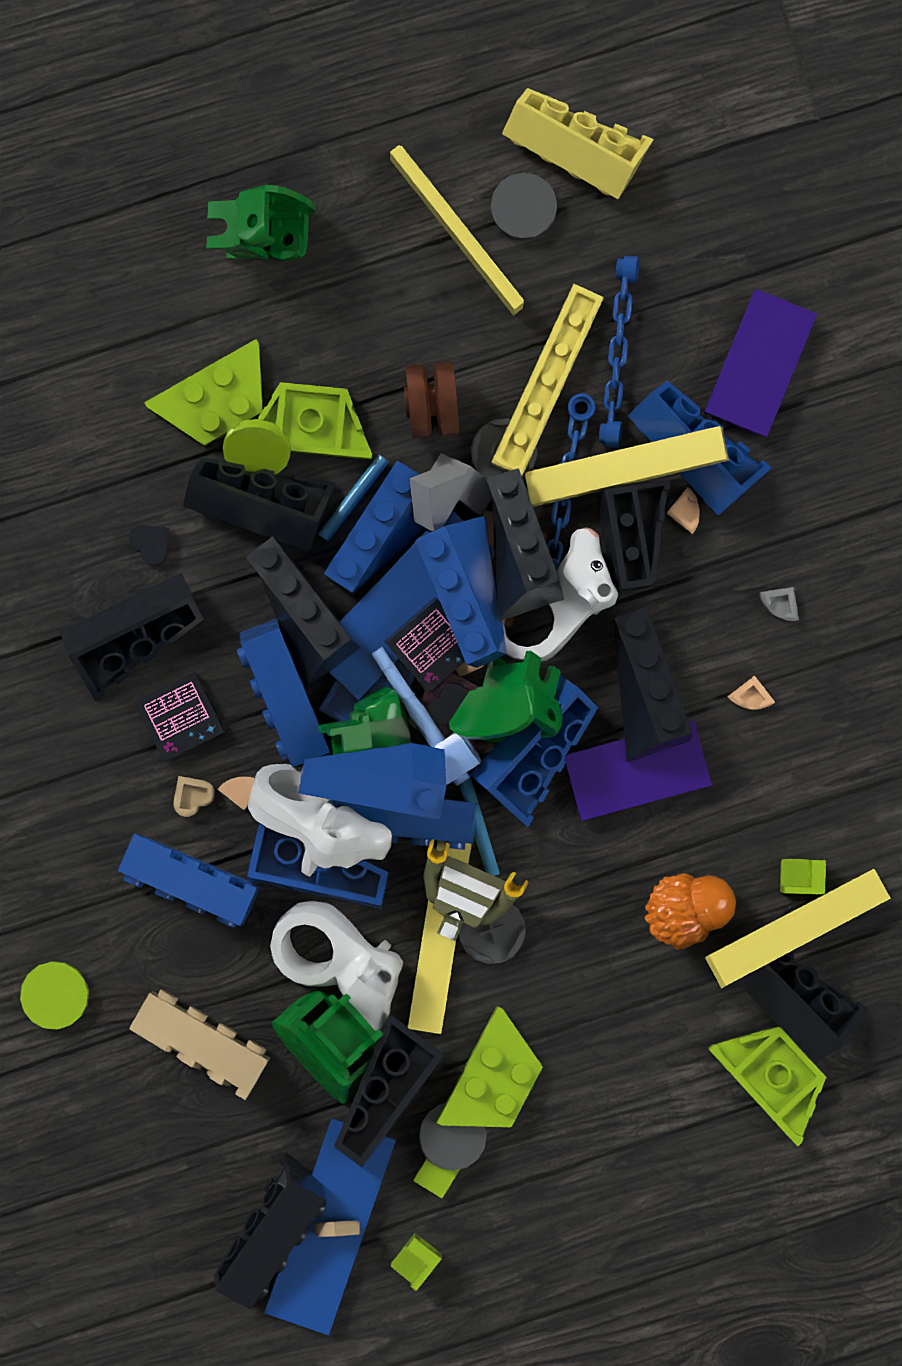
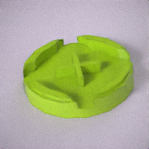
M260 419L245 420L239 422V426L234 428L232 426L227 431L223 443L224 458L227 462L244 465L245 471L256 472L267 469L275 471V475L287 466L291 453L290 439L286 433L284 436L279 431L280 428L271 422Z
M51 961L37 966L27 975L21 986L20 1000L25 1014L33 1023L46 1029H61L72 1025L83 1015L88 1005L89 989L84 977L77 968L66 962Z

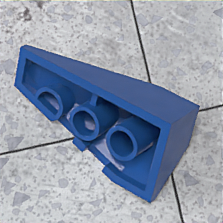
M405 743L384 748H372L364 751L304 759L298 793L440 820L446 791L445 749Z

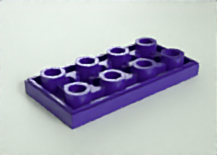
M755 289L704 414L766 439L817 314Z
M694 720L689 721L692 730L691 741L630 762L626 760L625 739L567 754L564 760L567 761L566 768L581 821L711 786L712 783Z

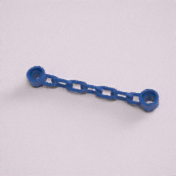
M625 255L624 259H617L616 279H622L621 292L616 294L613 306V319L618 323L617 335L611 339L609 345L608 361L613 367L612 380L606 384L604 407L609 411L607 424L601 423L599 432V443L605 444L608 448H620L622 440V422L614 420L615 412L621 408L623 399V384L619 381V370L626 363L628 341L623 336L624 324L629 321L632 310V296L627 292L628 283H637L639 272L638 256ZM620 297L622 302H625L627 299L625 318L623 313H620L618 317ZM615 342L617 346H621L623 342L621 361L619 357H615L613 360ZM611 385L613 390H616L617 387L619 388L617 405L614 401H611L609 405Z
M576 394L569 401L568 414L570 420L568 436L572 440L570 452L563 456L561 464L566 463L568 458L569 462L574 461V459H580L575 453L577 442L585 437L588 420L595 411V403L587 394ZM579 403L585 404L587 412L585 414H578L575 411V406ZM574 421L583 422L580 435L578 430H575L574 434L572 433ZM570 499L554 502L551 514V523L556 529L554 539L547 542L549 552L551 545L553 550H556L557 546L559 547L557 559L552 558L556 571L562 561L563 544L559 541L561 528L566 527L570 519L572 508ZM560 501V505L562 507L565 506V504L567 503L563 523L562 518L560 517L557 519L556 522V515Z

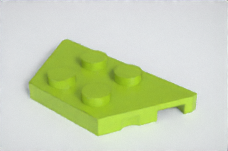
M257 339L144 402L146 407L205 447L224 437L232 426L233 428L239 426V422L254 420L259 417L263 410L260 345Z
M280 382L268 405L264 407L258 417L260 420L271 422L280 428L279 431L284 436L286 433L290 439L291 452L372 460V452L347 389Z
M495 1008L437 1118L436 1124L442 1126L512 1127L543 1066L502 1008Z
M780 1026L711 1045L708 1048L710 1052L798 1147L803 1141L804 1131L809 1118L812 1117L816 1106V1099L818 1094L821 1093L826 1076Z

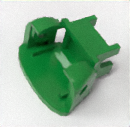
M262 185L243 190L239 193V198H236V200L208 201V219L225 220L227 230L222 235L208 236L206 248L209 250L220 249L227 252V259L229 260L253 258L269 260V254L281 261L298 260L305 255L307 250L309 216L315 214L316 205L307 197L293 190L275 185ZM269 220H271V236H269ZM291 235H292V236H293V242H292V244L289 245V246H286V244H285L286 238H287L288 236H291ZM270 245V251L263 250V247Z
M526 651L524 661L520 663L506 664L500 658L489 662L483 687L469 691L449 722L450 730L463 738L477 739L487 743L503 742L506 736L520 732L534 722L542 730L540 737H555L562 725L559 701L554 699L561 671L554 666H549L545 679L541 680L539 670L542 658L532 651Z
M385 686L354 704V711L349 713L350 720L318 725V732L327 733V735L331 736L333 754L351 753L411 743L407 716L403 704L395 690Z
M312 991L291 1004L272 1022V1027L284 1045L310 1075L332 1097L345 1104L357 1092L377 1045L376 1041L383 1033L379 1029L375 1031L349 1002L351 997L347 993L340 999H337L334 995L328 997L322 991ZM317 1005L324 1013L308 1026L301 1019ZM362 1055L366 1061L350 1075L347 1068Z

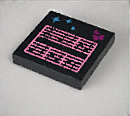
M436 597L384 641L427 693L431 692L465 662L441 602Z
M196 672L134 702L164 763L225 733Z

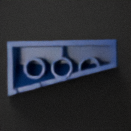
M668 381L652 391L628 415L635 423L637 429L645 434L651 442L721 426L717 421L704 419L699 415L700 407ZM725 435L724 439L729 461L679 472L683 480L694 488L703 498L704 503L712 508L717 515L721 514L772 468L764 460L757 463L748 455L750 449L741 441L734 444Z
M396 461L324 573L325 578L354 596L392 558L400 553L408 543L425 529V527L414 522L410 478L419 475L401 462Z
M485 516L444 526L415 540L466 665L475 668L507 654L502 621H499L497 586L493 576L492 554L488 544L486 531L488 528Z
M561 675L554 699L559 701L562 713V725L557 735L550 738L540 737L542 730L532 722L522 731L506 736L503 742H498L470 773L472 778L527 827L534 818L531 813L539 801L543 802L549 792L547 786L556 771L560 773L567 761L564 759L571 745H577L598 709L577 686Z
M444 800L441 818L437 820L335 801V807L348 806L365 819L385 825L391 831V843H398L399 836L411 838V845L429 846L430 841L435 839L445 841V846L446 842L449 843L451 849L465 850V843L474 844L477 803Z

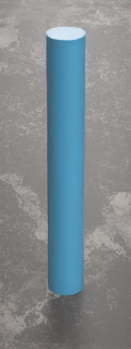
M379 454L319 531L318 535L329 542L389 463L384 457Z
M470 777L459 784L464 802L477 803L474 836L485 872L495 876L500 874Z

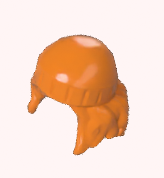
M682 873L676 876L664 877L659 881V885L654 886L653 893L650 894V899L645 906L646 911L649 913L645 916V921L650 924V933L655 936L656 940L667 945H673L676 950H683L696 943L703 942L707 938L709 931L723 928L729 923L735 913V895L729 884L717 876L706 875L694 878L689 874Z

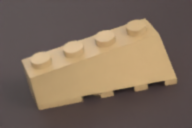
M160 989L159 993L150 992L129 1029L166 1052L171 1053L174 1050L178 1053L177 1057L190 1067L199 1070L201 1067L207 1069L206 1074L216 1083L226 1086L235 1085L238 1087L235 1094L246 1100L270 1057L265 1055L267 1049L252 1040H249L247 1044L235 1038L237 1032L222 1023H219L217 1027L205 1021L208 1016L192 1006L188 1010L176 1004L178 998Z

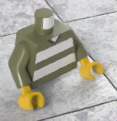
M432 839L429 843L427 850L428 858L423 875L426 897L434 904V910L445 914L437 933L456 941L463 923L477 928L479 924L489 925L506 914L517 897L521 896L528 886L527 880L522 886H517L513 883L512 879L516 875L515 872H512L505 881L448 856L450 844L447 842L445 849L442 851H438L433 847L435 839Z

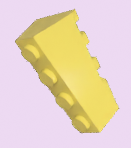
M527 88L516 102L502 134L510 138L514 144L535 152L544 161L554 163L567 170L573 177L583 179L597 187L601 193L619 199L654 139L642 135L640 140L626 134L628 129L618 124H615L613 129L597 123L596 116L586 111L584 113H572L568 111V104Z

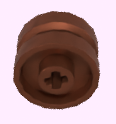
M453 361L435 363L433 367L434 384H428L427 371L423 364L405 365L407 387H404L406 414L411 422L412 439L430 437L432 433L431 416H437L438 431L442 437L459 435Z

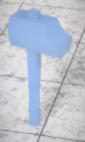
M381 647L373 652L372 656L401 698V703H404L409 715L431 747L445 749L446 785L453 781L458 786L470 778L467 771L480 764L482 760L469 739L460 737L455 733L445 739L425 707L416 698L415 693L411 691L394 665L395 662H392L384 648Z

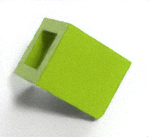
M781 860V893L825 895L826 860Z
M414 1233L391 1262V1267L411 1283V1288L417 1291L441 1261L442 1254L418 1234Z

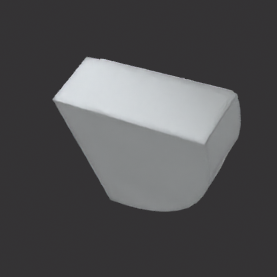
M794 587L759 593L763 605L773 616L784 621H799Z

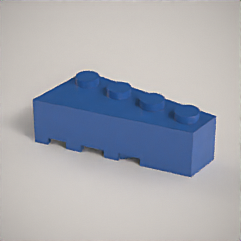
M277 618L240 632L242 648L237 649L243 667L247 668L250 666L255 679L250 680V684L256 698H264L268 709L262 712L269 729L276 728L281 739L275 743L282 760L289 759L293 768L303 764L304 759L320 757L330 753L324 733L318 732V725L320 723L312 704L309 702L301 676L295 668L296 665L289 647L283 639Z
M259 823L247 874L250 882L381 910L388 880L387 871L362 860L349 868L341 866L322 868L318 866L311 876H307L301 872L305 853L303 842L298 838L281 834Z
M138 833L133 834L118 869L119 872L125 874L124 881L141 888L144 883L156 888L154 892L156 895L173 901L174 897H177L187 902L185 907L201 914L208 911L218 916L217 921L234 928L236 924L241 926L246 923L261 888L260 885Z

